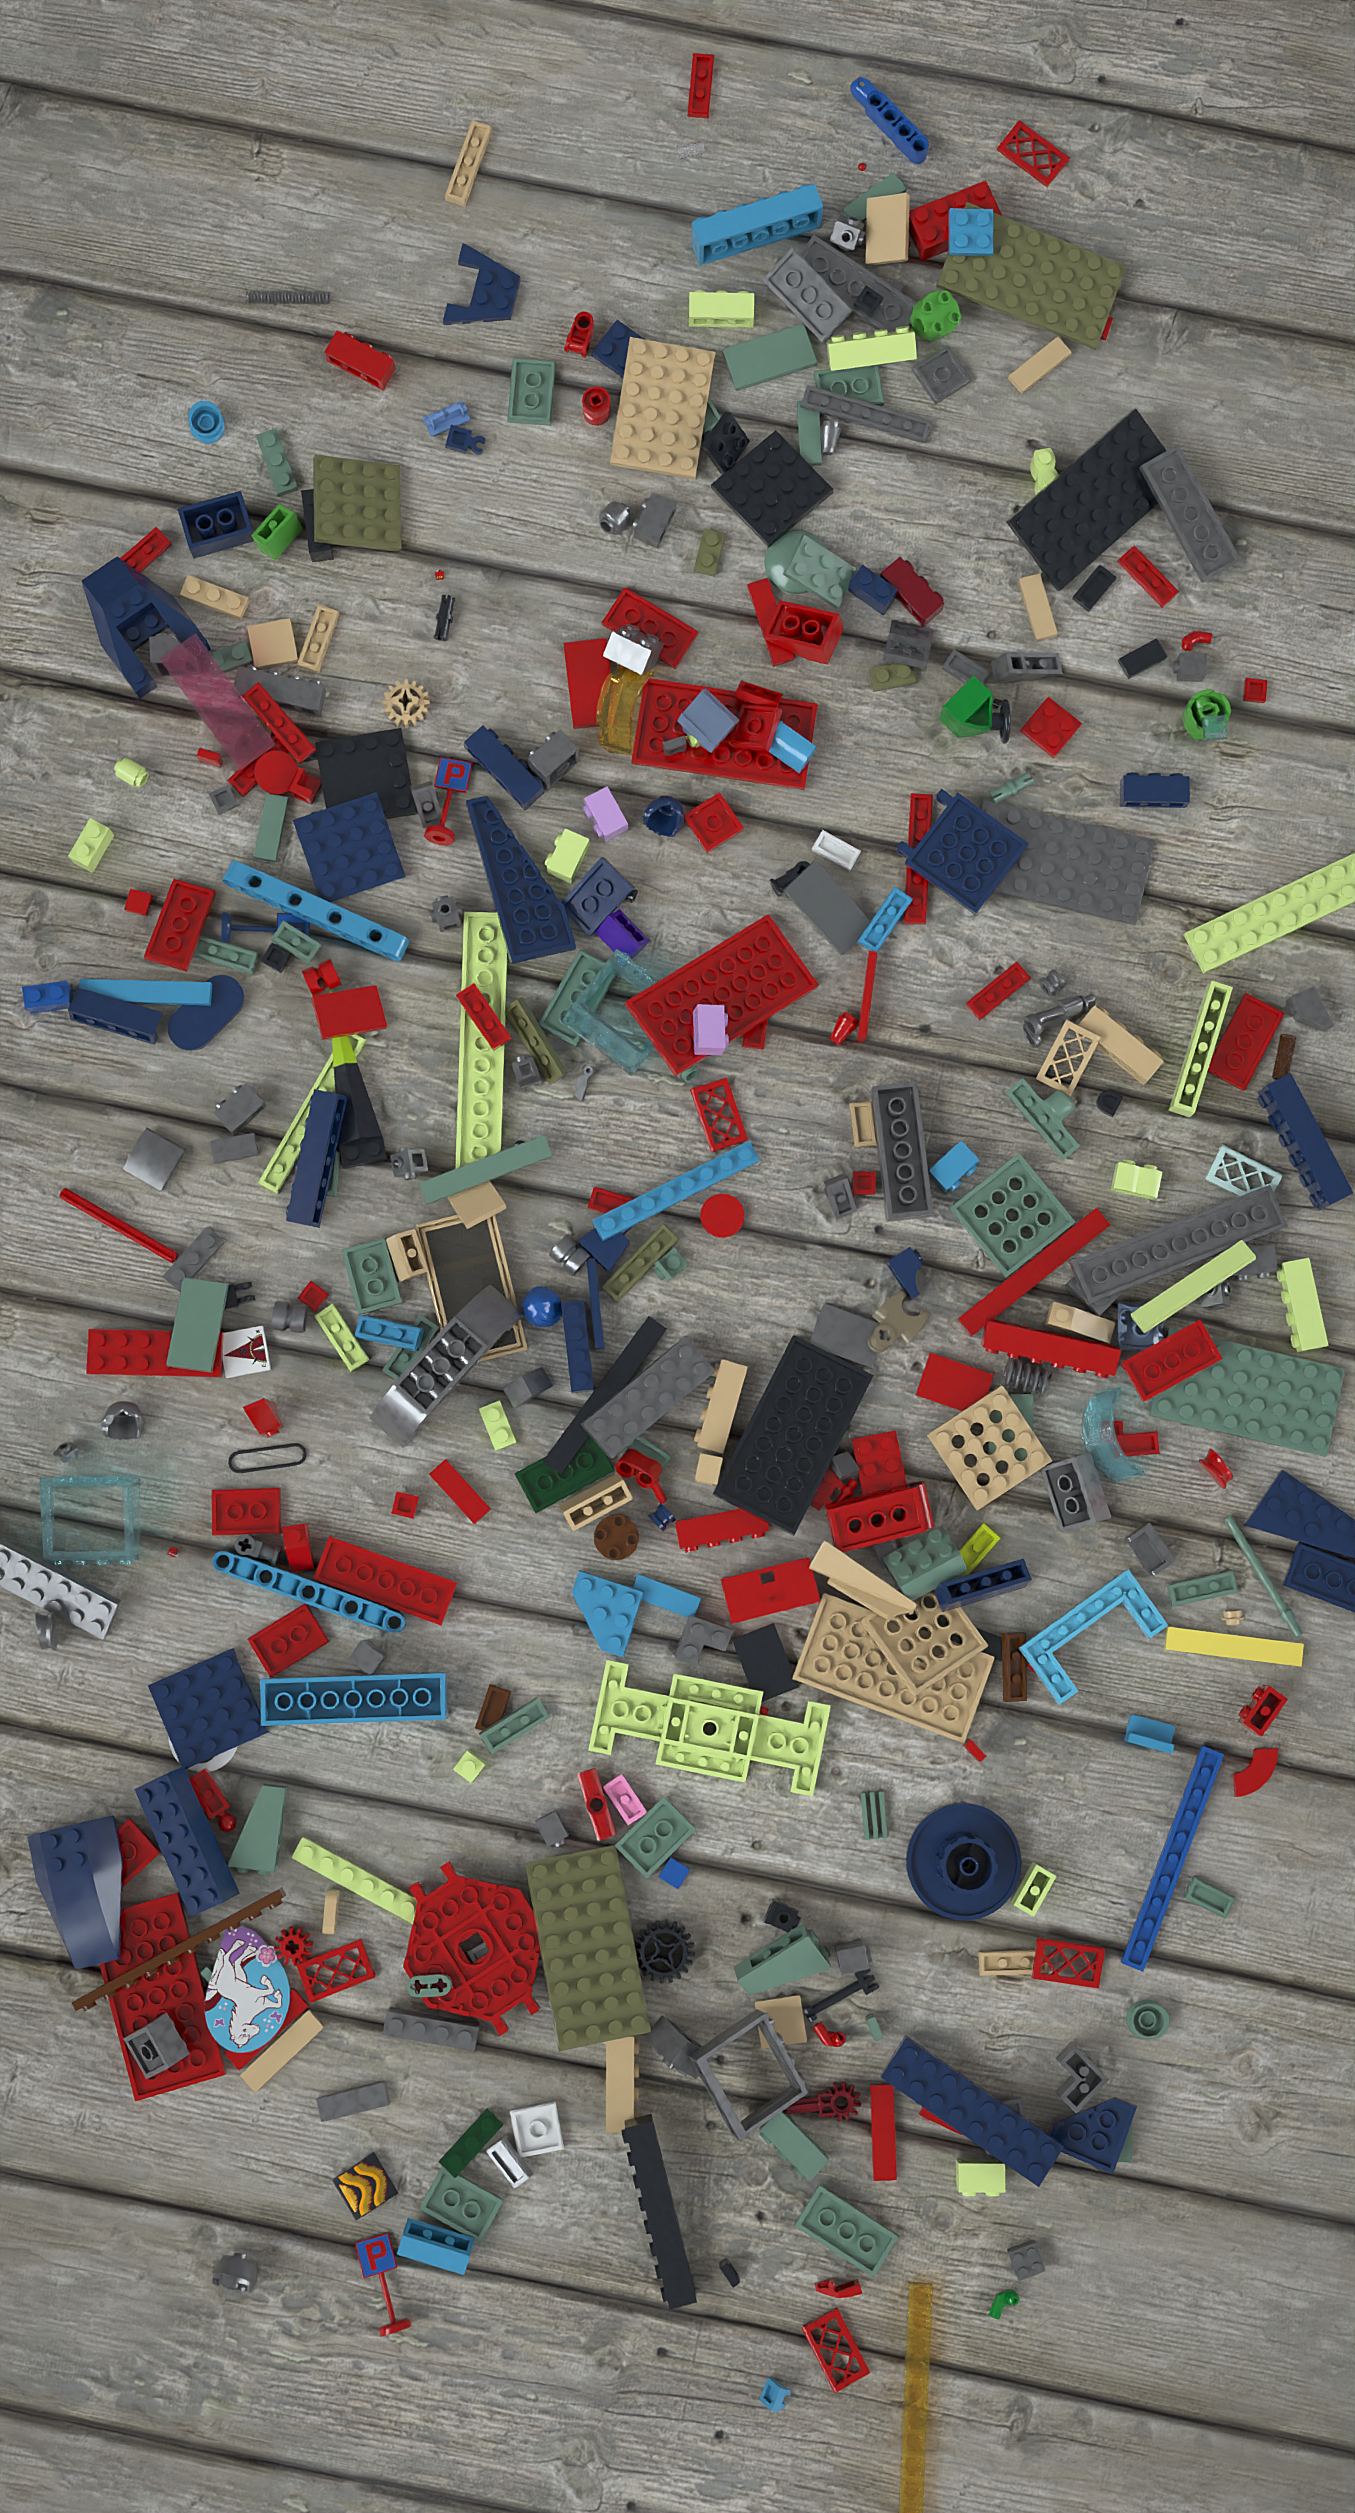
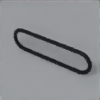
M298 1443L241 1450L230 1455L228 1465L235 1473L297 1466L305 1461L307 1453L305 1448ZM288 1447H299L303 1451L302 1459L294 1463L237 1470L232 1466V1459L238 1454Z

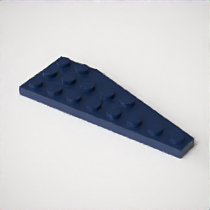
M488 796L466 800L468 814L511 964L575 950L576 944L565 906L553 893L551 886L546 883L538 867L515 838V834L507 827Z

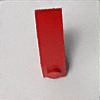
M263 1398L243 1407L261 1436L266 1435L267 1438L280 1433L279 1429L284 1427L274 1402Z

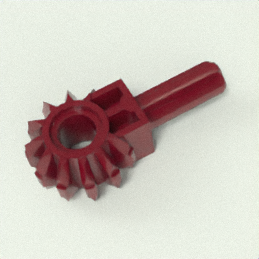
M845 2080L842 2081L841 2087H838L837 2082L834 2081V2090L826 2087L825 2090L817 2091L818 2097L801 2098L786 2108L785 2113L796 2114L819 2111L820 2117L829 2116V2118H833L837 2114V2121L841 2122L842 2115H845L846 2120L850 2121L849 2113L857 2115L858 2111L854 2107H861V2101L855 2100L860 2097V2092H853L855 2089L853 2084L846 2088ZM845 2096L848 2099L845 2106H838L835 2103L837 2097Z

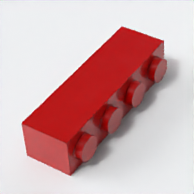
M742 1509L675 1522L680 1549L685 1548V1553L699 1550L698 1545L707 1544V1547L711 1548L720 1546V1541L729 1539L730 1543L743 1541L742 1536L751 1535L752 1539L764 1537L765 1532L769 1531L767 1522Z

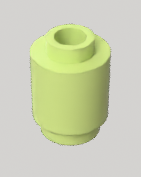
M127 757L123 760L119 759L114 767L116 777L134 787L138 786L141 788L149 776V772L145 771V767Z

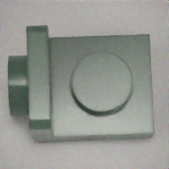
M674 1247L659 1261L657 1260L654 1263L656 1269L653 1271L661 1280L666 1279L669 1282L689 1264Z

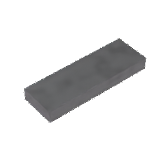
M385 2081L316 2099L321 2122L390 2105Z

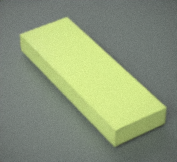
M333 1303L314 1315L350 1372H353L370 1360Z

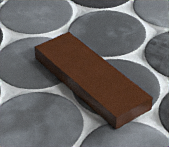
M1026 1632L1002 1633L1004 1702L1027 1701V1663L1025 1656L1019 1649L1026 1642Z

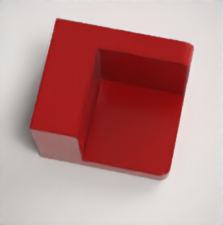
M300 767L289 791L292 797L312 805L322 782L320 779L306 774L305 769Z

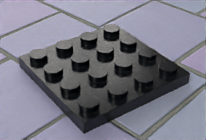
M776 430L711 484V489L768 548L833 494V488Z

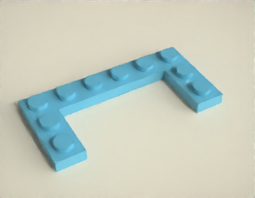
M1129 1569L1123 1571L1019 1647L1058 1705L1069 1699L1078 1690L1052 1653L1122 1602L1148 1639L1168 1626Z

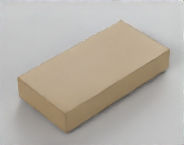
M872 1101L850 1103L854 1148L877 1146Z

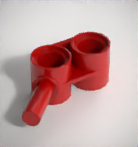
M627 1449L615 1465L616 1472L624 1478H630L634 1475L639 1486L645 1489L652 1488L659 1503H665L668 1499L659 1484V1476L663 1470L661 1464L635 1449Z

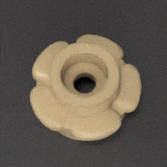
M1240 1609L1223 1610V1617L1221 1619L1226 1620L1227 1625H1238L1244 1617Z

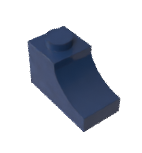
M911 1247L886 1263L902 1289L905 1288L908 1292L907 1297L910 1301L920 1294L916 1286V1273L922 1267L921 1261H923L919 1252L916 1249L912 1250Z

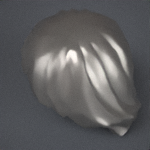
M117 1401L108 1407L101 1424V1431L106 1438L109 1437L114 1440L139 1439L145 1422L136 1404L127 1401Z

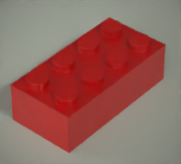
M986 180L909 211V234L922 261L949 251L950 208L964 209L965 204L968 202L983 209H993V213L1002 216Z

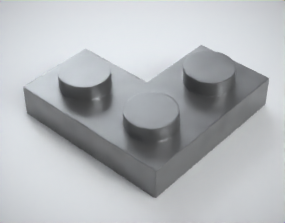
M690 1614L674 1657L696 1665L704 1644L726 1651L733 1629Z

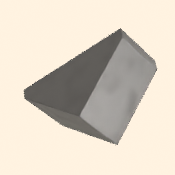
M543 1367L521 1376L503 1390L515 1409L552 1388L553 1385Z

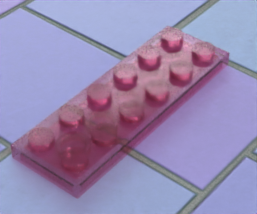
M196 633L160 658V661L239 770L275 746L273 740Z

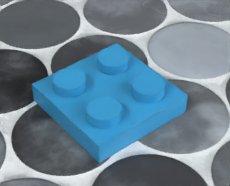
M950 208L949 255H993V209Z

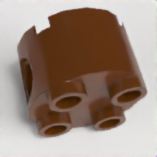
M610 1515L602 1519L594 1531V1544L598 1552L611 1560H623L631 1556L639 1543V1532L635 1524L629 1518L622 1515Z

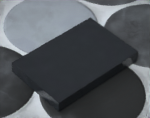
M774 1623L731 1639L750 1689L763 1691L762 1702L799 1688L797 1681L792 1679L794 1673Z

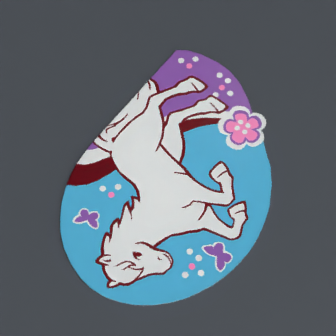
M238 1927L231 1932L228 1929L225 1930L205 1999L206 2022L212 2036L227 2050L238 2053L258 2049L272 2039L284 2022L290 1999L287 1975L277 1959V1955L274 1954V1946H268L259 1934L243 1927Z

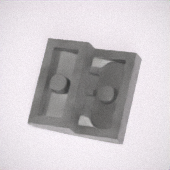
M892 620L883 660L926 669L934 629Z
M146 1128L133 1148L123 1169L162 1191L165 1189L173 1170L177 1169L186 1149Z

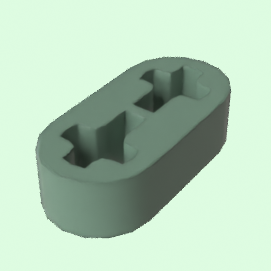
M442 1973L415 1975L407 1983L409 1994L417 1998L444 1996L452 1988L451 1978ZM439 1978L443 1979L444 1983H447L443 1991H440L439 1987H432L433 1983L439 1982ZM416 1980H419L420 1984H428V1987L420 1989V1993H418L416 1988H412V1985L416 1983Z

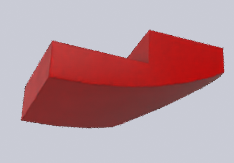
M833 2277L814 2283L817 2292L835 2298H847L863 2294L858 2279L838 2286L835 2285Z

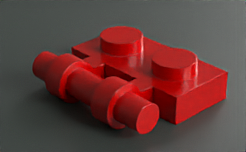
M829 1465L810 1505L820 1511L824 1504L846 1500L848 1497L851 1498L855 1493L853 1490L858 1483L850 1479L847 1485H844L840 1482L842 1479L838 1478ZM837 1488L841 1493L833 1502L829 1497Z

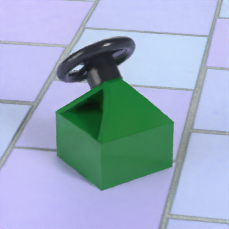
M975 676L943 706L939 720L955 736L971 737L986 733L989 730H1000L1001 742L1006 744L1009 741L1011 727L1009 701L1004 699L1001 702L1000 713H992L993 693Z

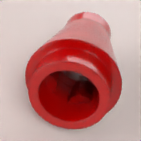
M844 1011L842 1015L838 1016L829 1039L840 1046L858 1027L856 1024L859 1020Z

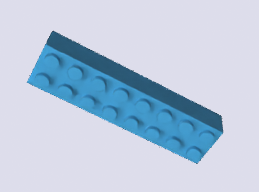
M447 1672L260 1679L261 1726L446 1720L448 1718Z

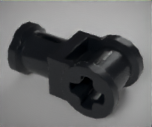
M807 861L798 862L794 868L786 871V874L775 880L773 878L769 881L775 894L778 897L782 896L783 889L799 875L800 870H804L810 863Z

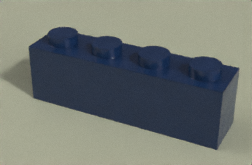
M482 725L464 742L465 749L524 810L528 809L544 794V783L537 775L532 776L527 771L529 768L521 759L516 760L512 749L507 744L502 745L497 740L499 738L498 735L491 728L487 730Z
M584 1300L561 1302L571 1393L594 1391Z
M1023 1558L943 1582L934 1592L942 1612L1025 1588L1032 1578Z

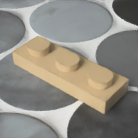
M187 575L180 592L181 598L242 620L250 601L246 596Z

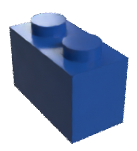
M67 981L22 987L24 1007L30 1014L69 1009L73 999L72 986Z

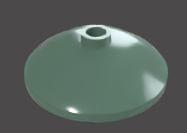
M790 530L767 548L765 553L764 565L768 578L777 588L791 594L809 592L783 575L800 537L806 535L826 548L816 535L804 530Z

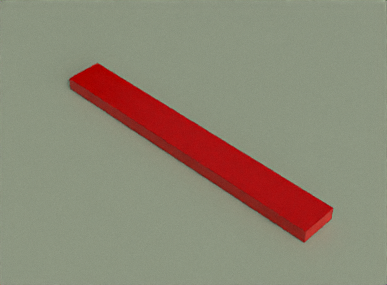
M1095 1208L960 1316L958 1321L972 1337L985 1326L987 1318L994 1319L1109 1227V1222Z

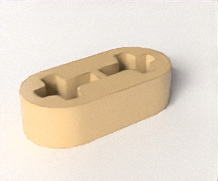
M327 1889L323 1934L335 1935L339 1890Z

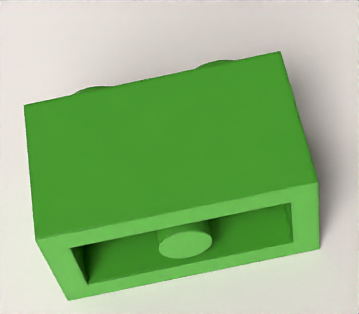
M278 504L251 536L260 552L276 560L303 530V527L294 512Z

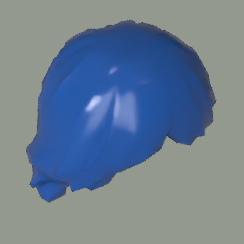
M534 1287L527 1292L522 1302V1313L526 1321L538 1327L553 1326L560 1320L562 1315L560 1296L547 1287Z

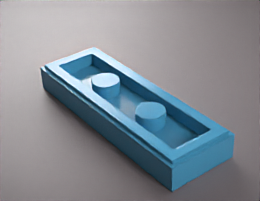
M894 886L857 942L869 951L878 952L913 898Z
M360 1315L354 1336L363 1340L419 1352L425 1330Z
M637 1574L633 1588L644 1591L643 1601L687 1618L690 1614H696L701 1598L639 1574Z

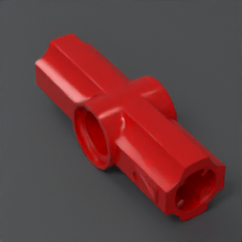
M596 1768L577 1773L597 1840L617 1835ZM592 1799H601L603 1807L600 1810L592 1809L590 1806Z

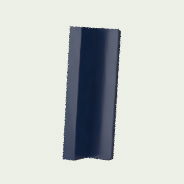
M81 988L76 989L68 1009L70 1020L154 1045L158 1039L156 1029L162 1016L160 1011Z

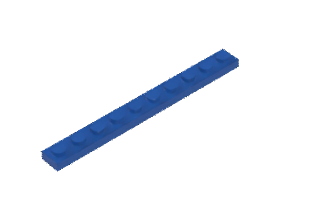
M1202 1745L1200 1747L1120 1961L1122 1964L1142 1972L1145 1969L1224 1757L1222 1753Z

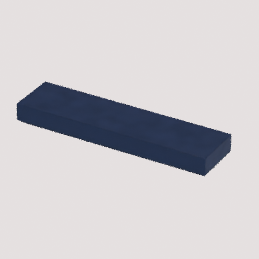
M590 1258L586 1261L594 1344L596 1350L604 1349L596 1259Z

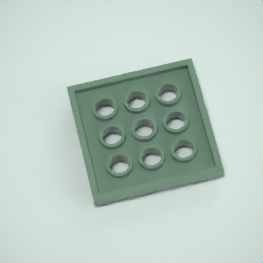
M1020 1153L949 1208L1005 1278L1075 1223V1220ZM1013 1178L1020 1180L1021 1189H1011L1009 1185L1010 1180ZM993 1193H1002L1004 1202L1002 1204L994 1203L992 1200ZM1032 1196L1036 1201L1035 1206L1032 1208L1026 1207L1023 1202L1024 1197ZM977 1206L985 1207L987 1210L986 1217H977L975 1208ZM1013 1209L1018 1213L1016 1221H1009L1007 1219L1006 1212ZM1046 1213L1050 1218L1049 1224H1040L1038 1222V1215ZM990 1224H998L1001 1227V1233L999 1235H992L989 1232ZM1029 1227L1032 1230V1237L1029 1239L1023 1238L1020 1234L1021 1228ZM1005 1241H1012L1015 1244L1014 1252H1006L1003 1249V1243Z

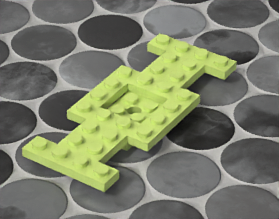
M606 1660L588 1751L611 1755L616 1732L660 1741L656 1765L746 1783L750 1760L794 1769L790 1792L813 1796L831 1705L808 1701L804 1723L759 1714L763 1691L676 1673L673 1674L669 1695L625 1687L629 1664ZM707 1722H712L716 1725V1731L712 1735H707L703 1731V1726Z

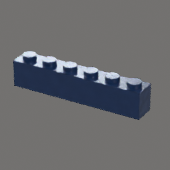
M314 1089L313 1095L310 1098L309 1115L305 1120L304 1138L300 1143L301 1152L295 1167V1180L291 1186V1199L286 1209V1221L320 1228L348 1098L346 1096Z

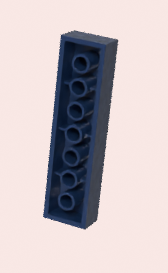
M907 2035L904 2036L880 2074L883 2080L1038 2187L1064 2148L1063 2143L1003 2103L1000 2099Z

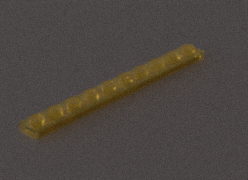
M909 2282L898 2513H923L932 2283Z

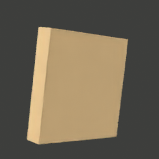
M290 618L247 626L255 668L260 670L298 662L299 659Z
M490 1181L447 1197L467 1229L506 1209V1204Z
M800 1994L754 2001L755 2010L767 2012L770 2019L774 2021L772 2027L776 2033L778 2032L782 2036L785 2045L807 2042ZM758 2026L761 2049L770 2048Z

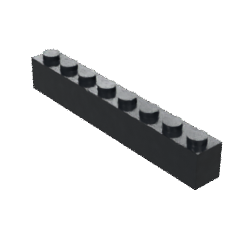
M652 2114L625 2120V2129L621 2130L624 2144L629 2143L630 2152H627L630 2167H635L636 2174L632 2175L635 2189L640 2188L642 2197H638L641 2212H646L647 2219L644 2220L646 2234H651L653 2242H649L652 2257L657 2256L658 2264L655 2265L658 2280H663L664 2287L660 2288L663 2302L668 2301L669 2309L697 2303L696 2291Z

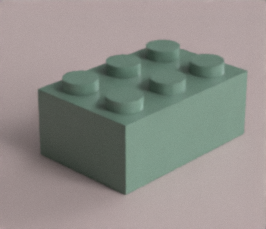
M942 1525L882 1558L889 1575L899 1591L912 1601L936 1589L941 1583L952 1580L968 1571L961 1553Z

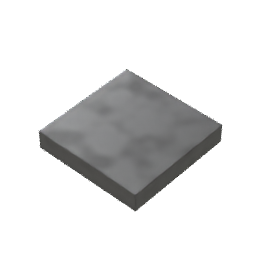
M949 345L912 367V372L935 405L972 381Z

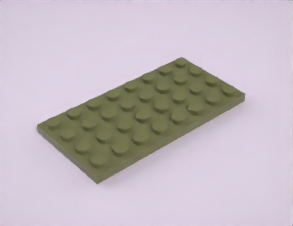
M968 202L964 209H983ZM993 213V255L952 256L949 255L948 251L936 287L1096 350L1126 265Z
M615 1845L526 1862V1873L558 2050L564 2051L651 2032Z

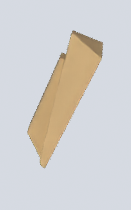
M827 1541L822 1543L809 1567L811 1570L830 1577L827 1584L885 1619L894 1618L896 1615L905 1613L913 1614L917 1606L915 1602Z

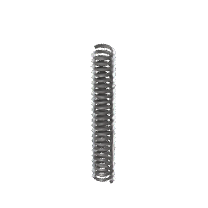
M250 290V298L248 297V291H246L245 303L248 302L249 304L254 302L256 304L257 302L259 304L261 302L266 304L271 302L273 304L278 302L279 304H288V302L290 304H295V302L296 304H312V302L313 304H329L330 291L328 292V299L327 292L325 291V300L323 291L321 292V297L320 291H318V300L316 291L315 298L313 291H311V299L309 291L308 299L306 291L304 292V298L303 291H301L300 301L299 291L297 292V297L296 291H294V300L293 291H291V299L289 291H287V299L286 291H284V300L282 291H280V298L279 291H277V300L275 290L273 291L274 297H272V291H270V300L268 290L267 299L265 291H263V299L262 291H260L259 300V291L257 290L256 298L255 291H253L252 300V291Z

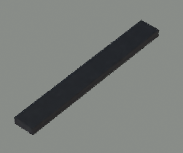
M650 1316L647 1317L543 1460L545 1464L560 1475L564 1472L589 1437L588 1432L580 1423L628 1384L667 1328Z

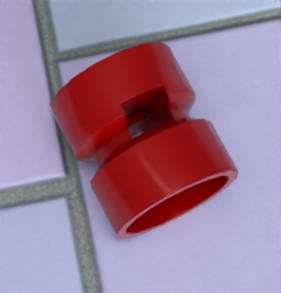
M598 386L590 387L583 394V416L591 425H603L610 418V396L604 388Z
M331 959L319 963L318 968L312 966L302 971L312 996L325 993L326 988L332 990L342 985Z

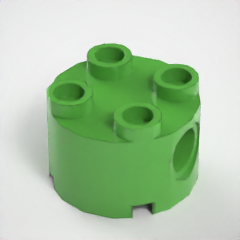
M945 290L929 293L913 306L912 315L910 316V322L915 333L922 339H929L928 341L939 340L951 333L961 320L957 302Z
M1207 689L1201 690L1192 696L1183 711L1182 720L1185 729L1193 739H1212L1223 730L1231 714L1230 703L1223 694Z

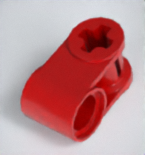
M583 311L575 316L571 331L565 342V352L572 351L586 358L594 333V320L590 313ZM584 322L589 324L586 328H582L579 325Z

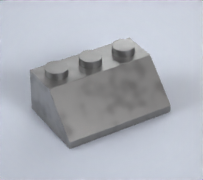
M1091 1452L1041 1468L1060 1532L1111 1518Z

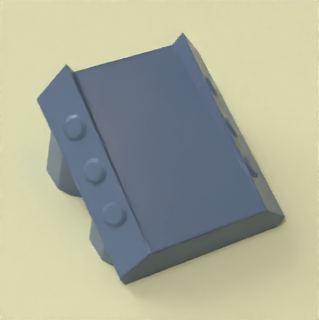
M705 688L701 690L700 694L687 709L681 713L677 721L682 725L683 732L696 738L704 749L712 753L739 722V719Z
M1123 1300L1118 1302V1347L1121 1350H1145L1164 1339L1163 1323L1165 1320L1144 1333L1131 1318L1132 1312L1149 1301Z

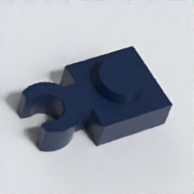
M451 425L445 448L464 454L467 453L469 448L473 453L482 455L483 449L477 448L476 444H485L486 439L483 436L473 438L471 437V430Z

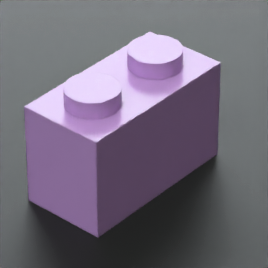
M608 786L584 798L585 806L582 808L588 819L592 817L595 823L593 828L598 837L602 836L606 842L628 830V823Z
M697 1004L693 1011L695 1055H722L729 1044L728 1034H725L728 1014L724 1013V1005Z

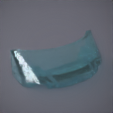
M1121 1387L1092 1395L1083 1415L1081 1428L1082 1439L1086 1447L1085 1450L1087 1453L1091 1452L1095 1467L1115 1482L1145 1475L1144 1471L1127 1458L1115 1435L1114 1409L1116 1402L1119 1400L1118 1396L1122 1392Z

